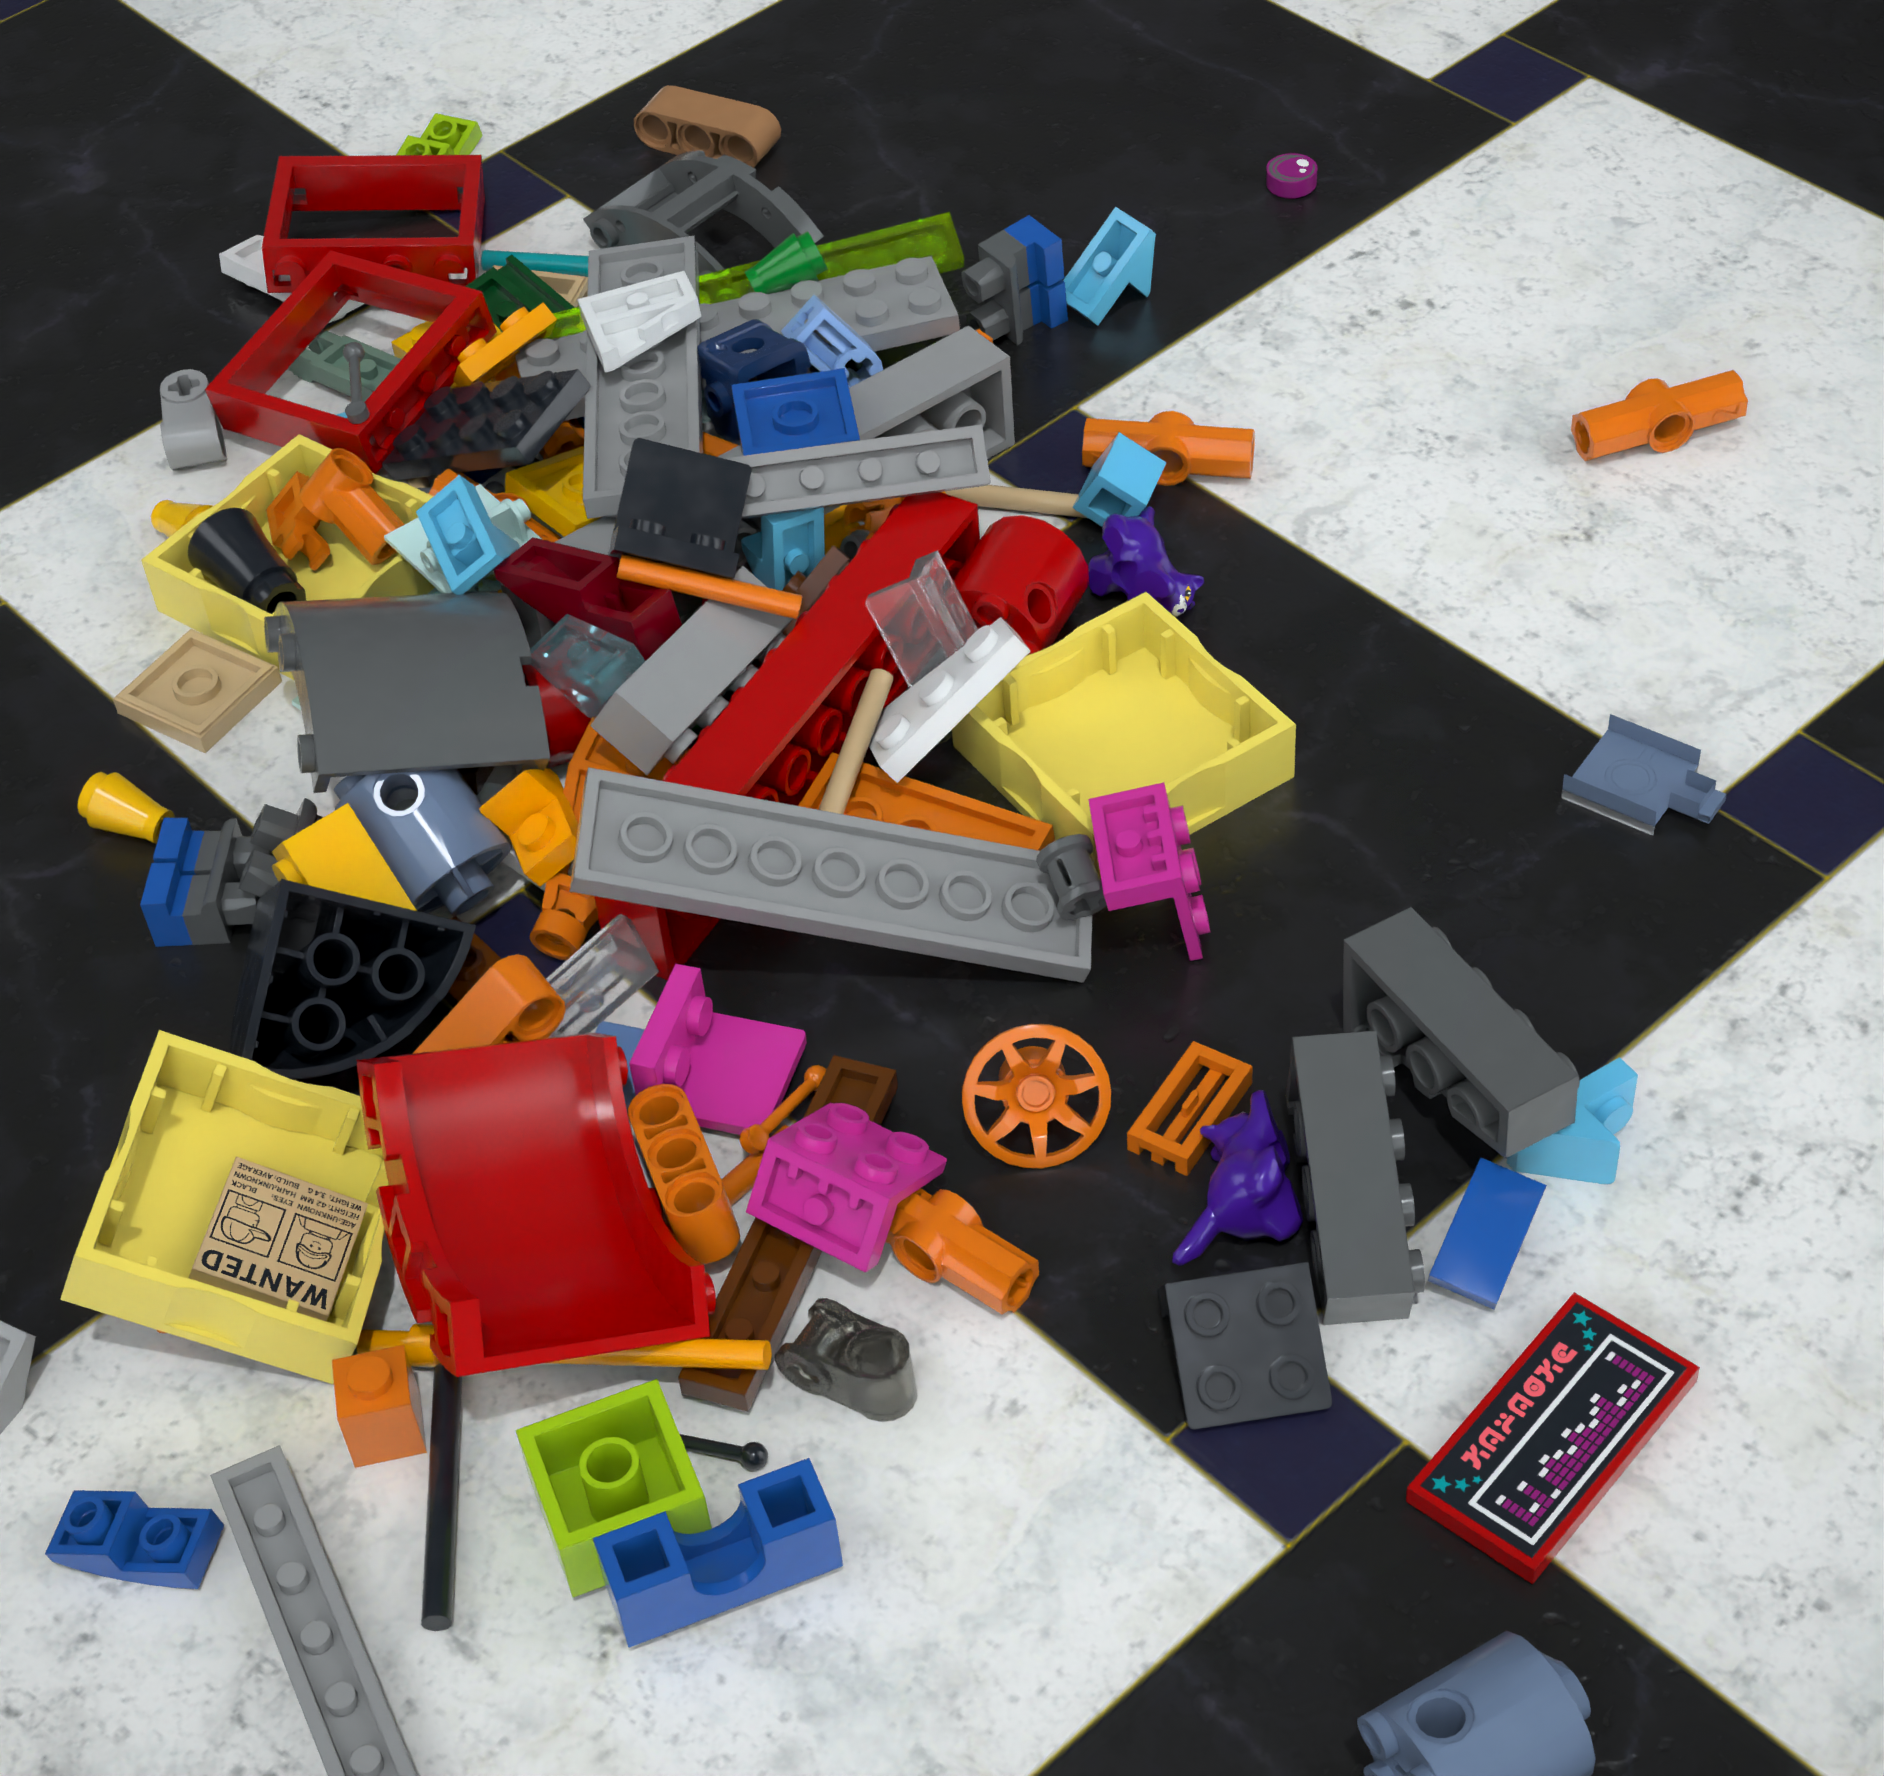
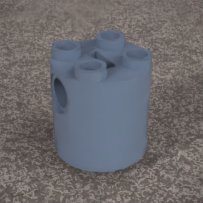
M458 769L347 776L334 788L335 794L340 799L335 810L349 803L417 911L428 914L445 905L452 916H457L479 904L494 890L495 886L487 875L508 855L511 843L501 829L480 813L479 808L483 804ZM406 799L416 800V802L406 810H394V808L400 802Z
M1505 1631L1357 1718V1725L1361 1736L1370 1749L1374 1762L1364 1767L1363 1773L1364 1776H1591L1594 1771L1596 1758L1591 1735L1584 1721L1590 1717V1703L1578 1678L1562 1661L1553 1659L1538 1651L1522 1636Z

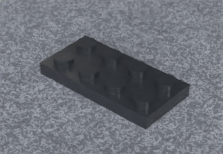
M579 369L555 373L545 371L539 375L522 378L511 376L502 381L489 383L478 381L470 386L456 388L442 387L427 398L424 403L425 411L415 424L406 427L395 437L393 441L395 448L383 461L382 466L394 480L440 475L448 468L455 473L530 464L586 394L591 385Z

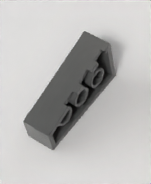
M1410 907L1344 939V1033L1376 1030L1380 1056L1391 1055L1394 1067L1401 1063L1408 1067L1413 1075L1414 1087L1427 1098L1432 1099L1439 1094L1444 1095L1447 1098L1452 1117L1505 1158L1575 1123L1577 1091L1580 1082L1579 1075L1571 1060L1565 1054L1555 1052L1535 1032L1528 1017L1522 1011L1512 1009L1493 990L1486 975L1476 967L1471 968L1452 949L1448 938L1439 928L1431 927Z
M1376 1030L1292 1037L1286 1102L1288 1114L1294 1115L1295 1134H1293V1145L1296 1163H1308V1165L1302 1166V1200L1305 1218L1308 1222L1316 1221L1317 1230H1311L1310 1240L1323 1325L1409 1319L1414 1294L1424 1292L1425 1290L1422 1254L1420 1249L1409 1250L1405 1226H1414L1415 1223L1412 1187L1410 1183L1399 1184L1396 1161H1403L1405 1159L1403 1126L1400 1118L1389 1119L1386 1097L1395 1096L1394 1065L1391 1055L1380 1056Z

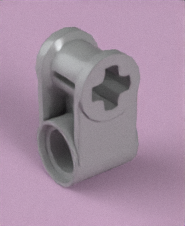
M193 369L174 372L167 376L160 385L163 419L160 423L161 436L165 454L172 470L226 460V448L221 424L205 392V388L209 385L208 380L202 372Z

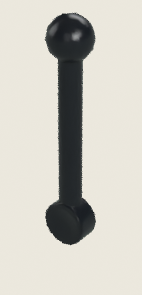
M680 1434L686 1450L739 1460L748 1470H759L765 1466L768 1460V1451L759 1442H749L744 1446Z

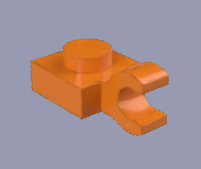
M296 471L266 509L272 545L281 548L285 558L290 560L298 551H301L308 558L310 569L317 571L330 555V548L325 539L316 532L321 520L304 506L299 496L301 488L310 477Z

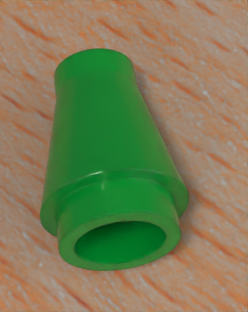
M806 231L797 237L793 232L756 265L744 272L755 292H762L768 295L791 289L795 284L802 281H819L817 275L828 270L811 235Z

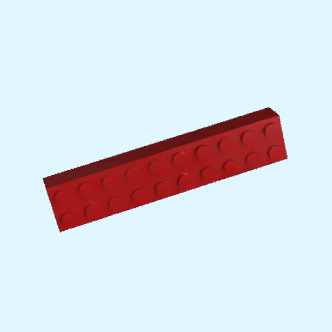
M942 492L907 496L900 504H895L889 511L885 522L870 539H866L861 543L856 556L840 574L831 578L822 596L809 611H804L798 617L793 630L777 648H773L767 653L758 671L745 686L739 687L734 692L729 705L712 725L703 728L694 746L677 765H673L668 769L662 781L799 806L831 753L840 754L871 670L883 669L893 676V683L885 701L884 709L905 691L942 645L940 639L931 632L929 619L937 608L940 599L980 541L978 504ZM594 896L606 956L667 981L675 964L684 965L721 919Z

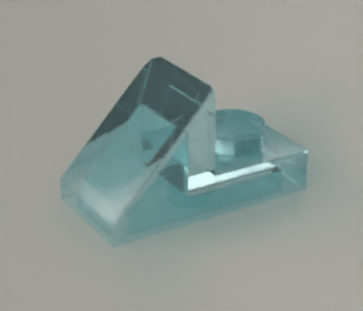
M566 614L530 649L532 655L531 665L591 719L592 717H597L613 693L645 662L633 643L569 614Z

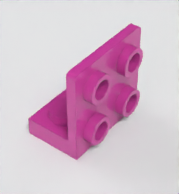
M1164 782L1088 799L1103 893L1108 911L1173 897L1190 961L1203 959L1199 935L1211 933L1203 895L1191 896V893L1200 891L1199 885H1202L1194 848L1181 849V845L1191 843L1183 805L1171 808Z
M675 964L629 1062L635 1095L651 1086L673 1084L680 1087L687 1095L699 1127L740 1135L743 1129L754 1124L760 1125L782 1103L807 1044L805 1031L714 1013L712 999L705 996L701 968Z
M829 1103L768 1138L746 1213L866 1273L879 1263L897 1204L941 1175L947 1159L929 1150L928 1144L913 1134L892 1132L870 1121L868 1114L856 1106L845 1103Z

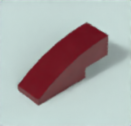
M532 537L493 569L499 582L554 623L610 652L642 663L649 659L682 626L671 589H662L616 578L620 563L618 557Z

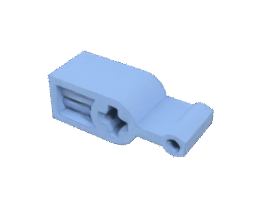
M815 294L781 330L785 337L794 338L805 345L810 363L820 372L845 368L849 388L883 370L881 360L869 344ZM816 329L832 345L830 346L829 344H827L820 336H818L814 332V330ZM853 359L855 362H861L863 364L861 369L857 372L851 368L847 369L845 365L849 360Z

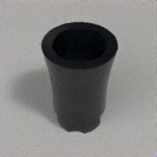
M242 508L221 510L203 521L193 533L188 546V559L193 568L201 570L204 576L216 583L222 590L270 614L275 612L279 602L306 601L305 589L298 583L296 574L268 541L251 512Z

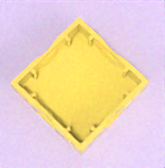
M300 434L248 474L226 498L195 516L142 558L141 562L157 610L204 635L271 663L279 669L278 653H267L264 632V618L273 616L274 613L270 614L222 590L216 583L204 576L201 570L193 568L188 559V546L193 533L203 521L211 515L228 508H242L251 512L272 545L266 509L296 471L311 477L332 449ZM372 473L374 479L370 486L404 524L418 518L416 511L434 497L406 483L386 479ZM321 520L316 530L325 539L330 548V555L317 571L310 569L309 560L301 551H298L290 560L285 558L281 548L272 545L279 556L296 574L298 583L305 589L306 601L440 593L398 552L390 556L383 563L371 565L336 524H330ZM291 671L280 672L281 674L294 680Z
M1147 592L1084 623L1054 645L1026 655L952 729L953 746L1022 815L1053 825L1055 841L1075 834L1087 835L1093 844V852L1090 856L1094 861L1100 878L1088 799L1164 782L1171 808L1183 805L1189 834H1192L1292 779L1295 774L1296 724L1241 675L1234 673L1216 661L1205 650L1198 637Z
M159 1030L130 1106L111 1165L104 1175L76 1249L60 1300L334 1385L332 1360L352 1356L358 1344L382 1263V1241L385 1234L376 1190L380 1186H388L389 1184L382 1148L368 1150L360 1096L334 1087L292 1080L268 1070L255 1061ZM236 1157L368 1203L327 1321L298 1313L299 1302L289 1299L286 1307L282 1308L189 1278Z

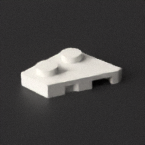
M685 271L577 299L582 320L605 373L617 369L701 317L698 298Z

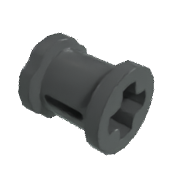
M1075 834L1060 838L1043 848L1036 858L1039 869L1043 873H1048L1060 899L1057 904V910L1060 917L1064 920L1087 917L1107 906L1101 878L1090 856L1093 852V844L1087 835Z

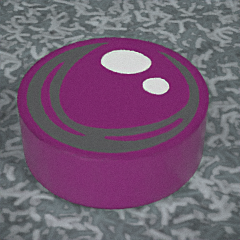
M1296 153L1282 154L1271 159L1266 166V186L1270 192L1279 197L1289 199L1300 198L1308 195L1316 188L1317 164L1306 155Z

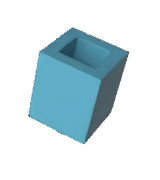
M1119 432L1092 466L1072 508L1100 526H1103L1108 516L1115 513L1126 517L1138 516L1147 506L1167 462Z

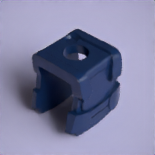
M759 319L745 322L702 342L697 347L701 375L706 380L704 395L708 417L711 419L717 434L724 440L737 445H741L731 385L747 383L749 379L757 376V381L806 374L808 373L807 368L811 367L809 355L803 343L794 338H787L779 334ZM757 349L756 351H753V352L741 353V352L746 351V350Z

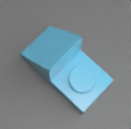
M1115 207L1063 280L1066 288L1067 305L1096 325H1099L1127 285L1148 297L1151 288L1156 233Z
M458 475L416 511L451 591L456 595L467 592L491 573L497 565L520 548L517 541L492 524L475 486L461 475Z
M824 508L761 516V532L741 539L742 550L752 574L768 588L781 591L798 570L808 577L825 556Z
M1619 1057L1579 1080L1575 1123L1508 1157L1506 1163L1515 1172L1598 1184L1613 1183L1616 1178L1620 1153V1142L1614 1134L1628 1123L1633 1114L1638 1074Z

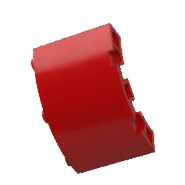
M586 1033L357 1060L360 1098L368 1150L382 1148L389 1184L388 1186L378 1187L376 1194L394 1265L416 1323L432 1322L434 1326V1334H430V1349L441 1364L454 1376H467L710 1337L708 1316L714 1314L716 1307L713 1281L710 1275L705 1272L704 1264L694 1260L674 1239L662 1218L659 1195L655 1188H649L633 1140L623 1093V1087L626 1085L628 1078L627 1060L623 1049L617 1046L616 1036Z

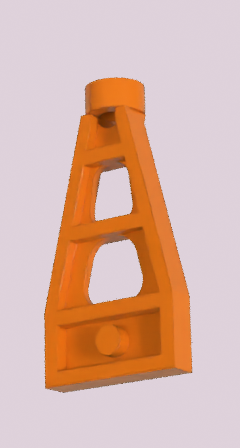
M592 717L568 765L563 791L578 824L584 781L588 767L662 781L668 769L673 765H677L690 749L675 764L664 758L646 775L590 726L595 720V717ZM572 861L546 882L542 912L529 936L532 944L548 956L560 960H573L576 958L589 929L598 919L594 896L569 892L571 876L568 875Z

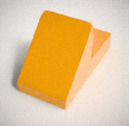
M545 768L544 771L540 769L523 771L479 808L481 814L510 837L523 873L539 887L574 860L578 822L569 801L563 793L564 789L559 777L550 768Z

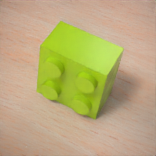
M658 1379L515 1430L529 1479L573 1598L605 1586L593 1538L664 1511H666L672 1529L678 1533L694 1534L712 1529L705 1495Z

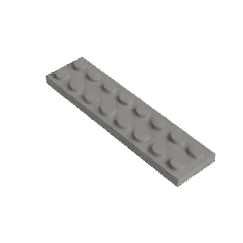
M695 236L590 250L588 258V296L685 271L699 302L698 251ZM700 318L617 369L606 373L587 332L586 380L591 385L585 394L583 503L587 519L604 516L616 518L632 443L635 439L642 438L703 453L701 366L697 348L700 344Z
M932 256L906 258L896 264L869 270L856 269L842 276L819 281H802L795 284L791 289L768 295L762 292H751L737 299L714 304H699L701 312L700 344L752 319L761 320L768 324L772 330L783 335L781 330L814 294L854 329L874 352L951 335L960 330L957 310ZM587 329L582 333L555 339H537L522 347L520 353L515 356L520 378L539 375L545 371L555 373L579 369L586 378ZM816 329L814 330V332L818 336H820L827 344H829L830 346L832 345ZM750 349L743 351L741 353H749L756 351L757 349ZM701 375V390H704L706 380ZM585 395L564 421L585 416Z
M588 767L583 787L569 892L1082 983L1091 970L1092 915L1075 920H1064L1060 917L1057 910V904L1060 899L1049 874L1043 873L1036 862L1039 850Z

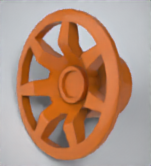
M1027 1024L999 1033L978 1051L969 1065L964 1078L962 1105L964 1117L971 1133L985 1150L1007 1164L1023 1168L1042 1169L1074 1159L1098 1138L1111 1108V1087L1109 1075L1102 1059L1094 1048L1079 1035L1065 1028L1049 1024ZM1029 1038H1048L1053 1040L1048 1050L1038 1046H1028L1017 1050L1013 1045L1017 1041ZM1065 1044L1084 1056L1094 1073L1066 1075L1061 1062ZM1003 1050L1006 1059L1000 1068L999 1081L978 1082L979 1075L985 1064L997 1052ZM1098 1086V1106L1089 1124L1067 1102L1069 1095L1080 1094ZM975 1095L997 1101L1002 1100L1005 1106L1001 1116L988 1131L983 1128L976 1114ZM1056 1119L1067 1128L1082 1134L1068 1147L1052 1153H1046L1047 1122ZM1021 1121L1029 1124L1035 1154L1013 1152L1000 1145L997 1141L1010 1133Z

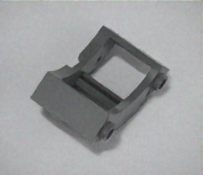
M702 150L689 151L675 156L583 218L590 229L592 239L601 249L688 237V232L721 209L736 215L750 224L774 248L793 232L797 237L808 231L814 243L824 237L809 216L784 190L778 186L771 191L756 180L755 168L725 154L718 159L706 157L705 152ZM696 242L699 296L708 304L737 299L753 288L746 274L734 281L719 262Z

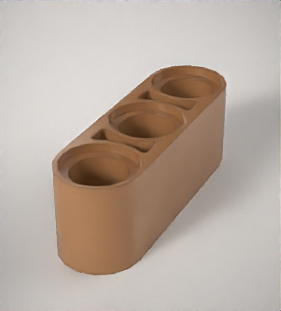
M667 85L661 88L634 118V129L637 136L648 147L676 155L702 150L705 152L706 157L718 159L725 154L753 168L781 137L779 121L769 110L761 106L678 86Z

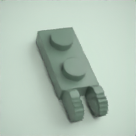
M322 329L308 345L310 350L305 349L289 366V371H292L298 378L301 377L309 383L314 380L351 396L349 362L344 358L343 350L346 344L350 342L359 343L365 351L364 358L360 362L362 401L365 402L401 359L346 335L341 337Z

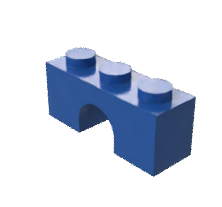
M810 1458L738 1484L740 1504L737 1510L726 1521L707 1531L694 1534L678 1533L672 1529L666 1511L593 1538L605 1586L628 1648L843 1566L836 1518Z

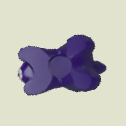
M1145 507L1138 516L1126 517L1117 513L1108 516L1102 526V538L1109 549L1103 554L1092 557L1088 564L1089 587L1092 592L1101 597L1111 592H1123L1127 596L1128 601L1147 592L1174 617H1178L1185 610L1193 608L1195 606L1193 601L1195 591L1204 584V578L1200 575L1179 573L1172 565L1166 554L1163 538L1154 527L1155 511L1153 507Z
M1258 1090L1251 1095L1249 1114L1241 1112L1235 1116L1228 1117L1218 1125H1205L1200 1128L1201 1135L1214 1143L1215 1146L1210 1153L1212 1159L1219 1163L1210 1176L1206 1209L1200 1214L1173 1253L1172 1263L1178 1266H1183L1201 1256L1215 1236L1221 1232L1243 1241L1272 1238L1281 1242L1293 1236L1303 1223L1299 1201L1291 1181L1285 1176V1169L1290 1164V1155L1284 1134L1275 1123L1265 1091Z

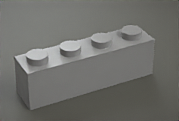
M744 566L735 573L733 580L767 587ZM709 599L613 693L590 726L646 775L664 758L675 764L698 737L692 729L697 724L702 729L712 725L729 705V702L723 697L728 692L733 695L739 687L747 684L758 671L754 665L758 661L763 663L767 653L771 649L777 648L787 637L783 632L792 622L793 618Z

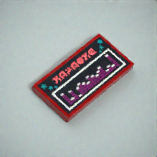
M1574 1292L1409 1484L1406 1492V1502L1533 1584L1695 1385L1700 1367Z

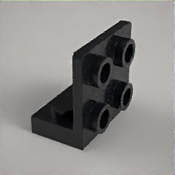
M642 438L635 439L632 443L608 555L620 559L621 554L734 579L740 555L734 553L752 472L751 467L748 464Z
M1308 1262L1167 1283L1157 1289L1161 1317H1169L1185 1419L1190 1429L1328 1409L1332 1405Z

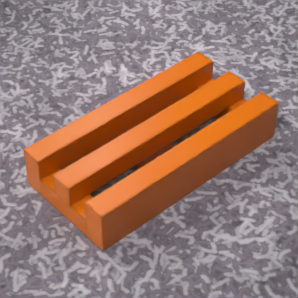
M1193 1041L1127 1132V1149L1138 1155L1141 1154L1143 1149L1151 1152V1160L1161 1165H1164L1167 1160L1175 1162V1171L1188 1176L1211 1143L1209 1139L1201 1135L1200 1128L1205 1125H1218L1230 1116L1252 1084L1253 1066ZM1203 1065L1210 1068L1198 1087L1185 1100L1181 1111L1164 1135L1156 1134L1155 1132ZM1229 1076L1183 1144H1179L1225 1077Z

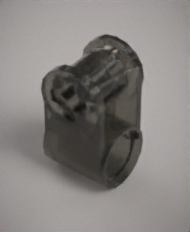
M818 1298L808 1309L809 1321L793 1343L783 1344L775 1354V1363L778 1369L796 1387L814 1395L824 1396L863 1414L871 1420L879 1422L894 1421L905 1416L914 1407L918 1397L910 1346L905 1336L895 1328L881 1325L856 1314L846 1306L828 1298Z

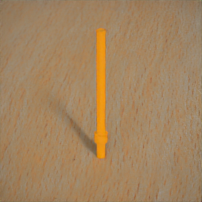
M413 1324L409 1331L363 1329L356 1346L357 1354L404 1345L410 1364L413 1367H435L441 1363L430 1349V1334H434L433 1324ZM691 1339L548 1363L768 1370L771 1364L772 1350L768 1340Z

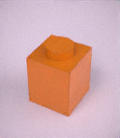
M404 1345L332 1360L337 1420L355 1468L427 1453L420 1392Z

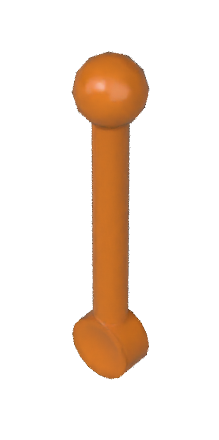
M820 1065L809 1067L804 1074V1082L760 1125L754 1124L742 1130L740 1133L742 1148L750 1154L763 1151L769 1134L813 1091H817L827 1069Z

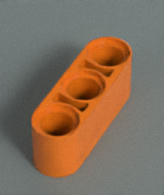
M519 954L507 956L497 961L486 971L414 1053L548 1038L564 1018L566 1011L565 1002L527 956Z
M659 1084L648 1087L632 1099L628 1107V1117L676 1241L694 1260L702 1264L717 1262L728 1256L737 1247L740 1240V1229L724 1185L685 1092L673 1084Z

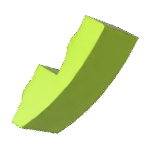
M435 113L421 138L408 135L396 155H470L483 135L476 121Z

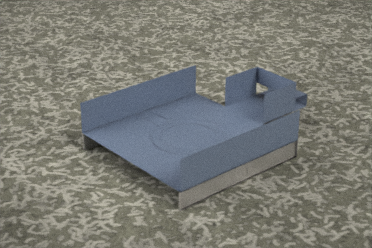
M1610 714L1608 730L1572 777L1564 774L1562 799L1650 835H1654L1655 825L1667 808L1709 824L1726 801L1727 794L1715 790L1716 780L1698 773L1700 749Z

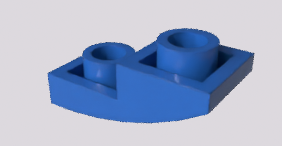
M1480 1158L1431 1269L1428 1281L1495 1310L1547 1185Z
M73 1490L45 1555L54 1563L103 1577L153 1586L198 1589L224 1524L212 1509L149 1508L135 1491Z

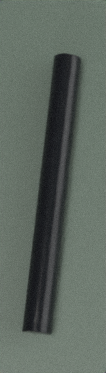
M441 1363L434 1367L421 1613V1625L430 1631L446 1630L452 1624L462 1376H454Z

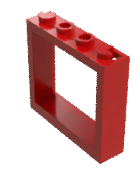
M482 155L279 156L262 242L267 293H292L330 250L453 284L468 285L478 278L485 205ZM458 187H463V193H459ZM297 188H305L306 194L294 195V192ZM461 210L458 237L288 239L293 211ZM465 268H467V279H451L450 274L464 273ZM281 275H290L291 281H280Z
M330 250L205 388V392L225 430L280 447H284L300 434L332 450L341 448L352 452L367 464L372 473L376 474L382 468L383 461L395 448L393 446L395 437L406 427L415 424L424 413V403L427 398L438 389L445 386L450 387L454 383L455 373L460 364V361L457 359L460 353L480 338H483L488 343L497 331L482 291ZM338 288H340V290H339V291L337 292V294L334 296V292H335ZM349 299L433 322L365 401L370 415L366 421L360 424H352L348 418L265 394Z

